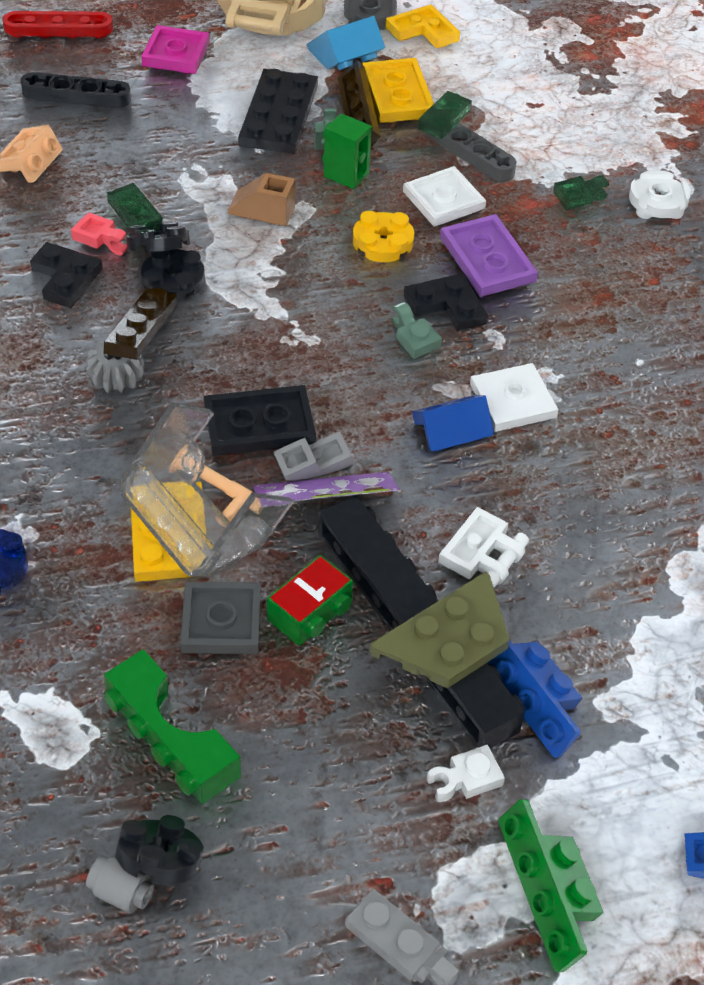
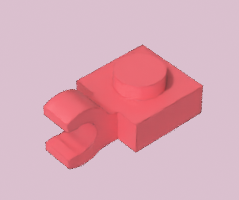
M88 212L71 229L73 240L98 249L102 244H105L111 252L119 256L128 250L127 244L121 242L127 233L121 229H115V224L112 220Z

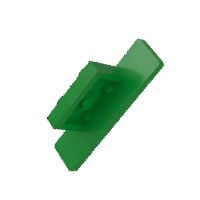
M519 799L499 817L498 823L553 970L555 972H565L587 954V948L576 921H594L604 912L573 836L542 835L529 800Z

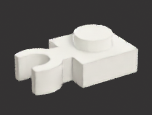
M488 744L452 756L450 759L451 769L438 766L429 770L427 774L428 784L442 781L447 785L436 790L435 798L437 802L448 801L453 797L455 791L462 789L467 799L502 787L505 780Z

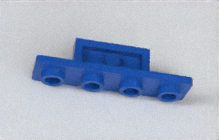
M509 641L508 649L487 662V664H491L497 669L502 683L508 691L519 697L524 706L525 721L554 758L562 757L580 735V729L565 710L575 709L583 698L573 687L572 680L562 673L550 658L549 651L539 644L538 641L515 644Z

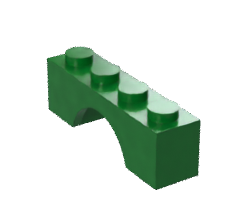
M144 649L104 674L106 691L103 694L110 708L116 713L121 711L124 714L134 736L139 740L144 738L151 745L150 749L156 761L162 767L168 765L176 774L177 784L186 795L193 794L203 805L241 778V756L216 729L203 732H188L172 726L160 714L161 708L169 697L167 675Z

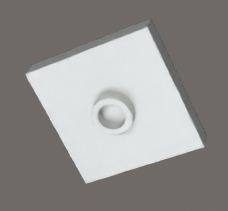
M455 166L403 184L405 195L434 227L483 210L486 207L484 197Z
M533 363L471 376L470 385L475 395H486L494 432L554 419L558 416L559 409Z

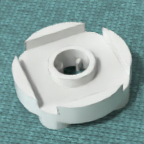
M646 171L641 173L640 179L635 181L634 178L632 181L629 200L636 208V214L641 218L679 219L688 207L691 195L689 185L683 179L681 183L674 180V174L667 171Z

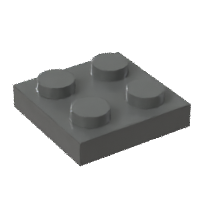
M185 581L180 642L181 653L259 654L261 583Z

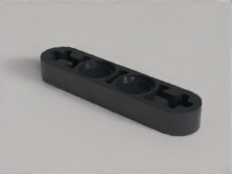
M40 72L27 73L21 78L22 94L29 99L122 108L131 102L130 86L123 81Z

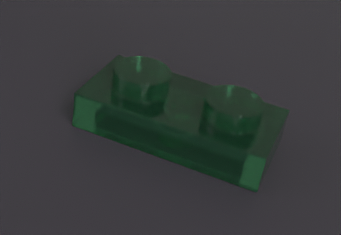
M447 91L418 119V129L443 139L471 111L472 100L462 97L457 93Z
M135 183L107 192L108 203L128 228L133 225H147L148 229L159 228V223L163 222V217Z

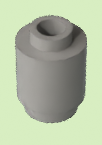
M103 855L99 856L92 865L86 879V887L93 890L95 897L130 914L134 913L137 908L144 909L154 891V885L150 883L151 875L139 871L136 878L128 874L120 866L116 856H111L110 858Z

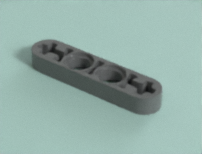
M433 113L427 117L425 133L431 140L497 181L504 182L514 178L517 162L512 155L448 115ZM453 139H463L465 141H455ZM475 152H482L487 155H478Z

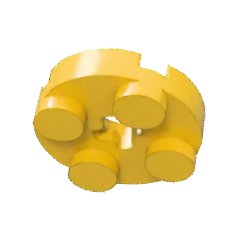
M365 211L361 213L360 220L354 225L353 246L357 252L358 248L365 252V258L369 260L394 262L400 259V254L406 251L409 254L413 248L414 229L409 223V217L404 213L396 212L393 214L389 212Z

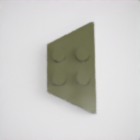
M484 572L370 644L369 653L378 659L382 655L401 662L402 669L415 675H424L430 681L443 687H451L508 649L510 639L490 575Z

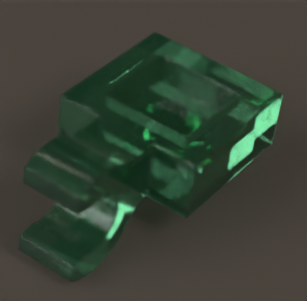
M604 175L596 176L587 181L582 176L554 183L553 193L567 211L592 204L593 200L601 201L606 199L608 194L602 187L609 186V182Z

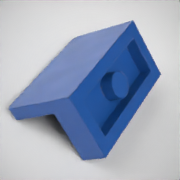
M472 395L412 411L414 424L424 426L430 451H438L494 435L486 395Z

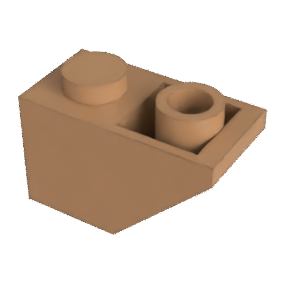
M264 173L237 190L228 208V214L287 226L295 209V178Z

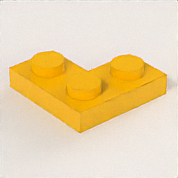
M432 4L386 18L385 28L399 42L423 35L436 48H440L460 40V31Z

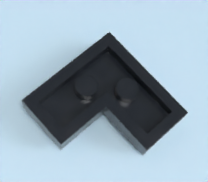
M45 242L30 260L33 271L52 277L42 289L43 299L71 309L103 269L102 259L49 242Z
M463 273L404 286V297L415 317L445 310L457 331L487 324L488 314Z

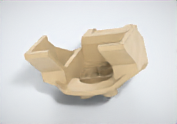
M328 0L217 1L226 14V27L236 28L237 26L256 33L281 36L304 31L321 20Z

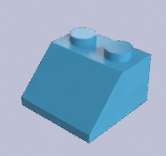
M375 16L327 30L306 44L308 50L327 69L338 67L339 71L349 68L354 64L353 61L361 59L362 63L378 58L377 52L385 48Z

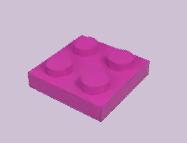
M156 25L141 56L142 66L153 67L159 70L179 71L185 74H196L209 46L210 33Z

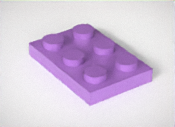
M497 214L441 228V240L480 297L537 282V270Z

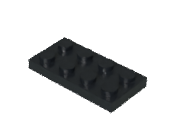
M263 69L238 136V145L296 154L318 87V76L306 73L285 72L278 69Z

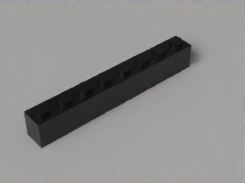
M357 495L319 511L318 535L389 631L438 602L435 590L428 582L424 583L417 574L413 561L408 556H403L397 548L392 534L382 529L371 507H365ZM484 664L449 688L436 684L424 676L476 748L488 744L491 749L520 733L525 713L524 706L519 697L514 693L511 694L504 686L499 672L493 665Z

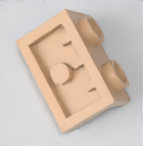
M49 124L22 129L0 153V172L21 171L28 183L35 182L62 151V146Z

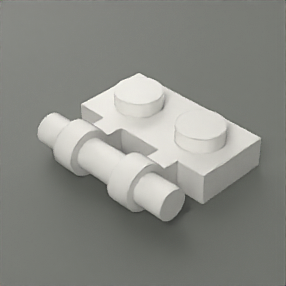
M477 507L441 551L438 563L469 580L477 570L482 573L487 572L495 588L496 585L502 584L508 577L510 566L513 563L519 562L525 554L524 548L529 543V538L523 533H517L514 538L505 535L508 523ZM493 549L502 553L497 560L489 557Z

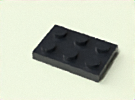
M305 385L204 396V408L212 456L279 449L302 438L306 439L308 445L316 442V432Z

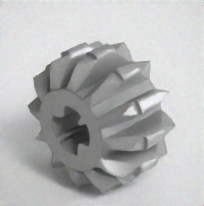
M96 342L95 349L88 351L86 365L87 375L94 383L95 388L104 387L107 394L113 389H118L121 394L125 387L134 389L136 381L142 380L143 356L140 354L137 360L103 354L104 344Z

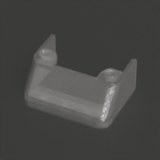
M171 402L122 475L120 492L123 499L186 575L191 577H208L260 549L294 502L290 497L252 492L232 521L229 522L196 483L204 470L205 456L195 441L214 413L210 409Z

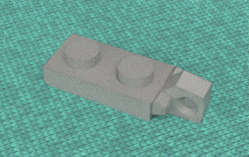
M375 889L345 919L347 929L411 982L414 979L422 984L426 979H429L435 985H454L457 982L459 970L445 958L448 951L441 943Z

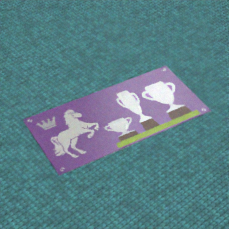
M389 472L253 485L259 504L400 490Z

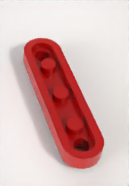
M11 11L2 18L5 33L17 38L23 36H40L42 38L51 36L104 38L113 31L112 16L106 12Z

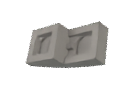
M340 431L308 445L305 438H302L273 452L286 481L318 477L355 464Z

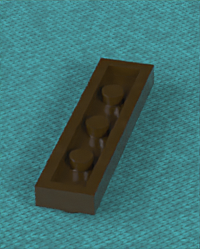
M356 61L337 78L344 114L372 126L371 146H373L381 135L365 67L359 61Z
M162 288L146 289L105 339L103 354L137 360L177 307V294L167 293Z

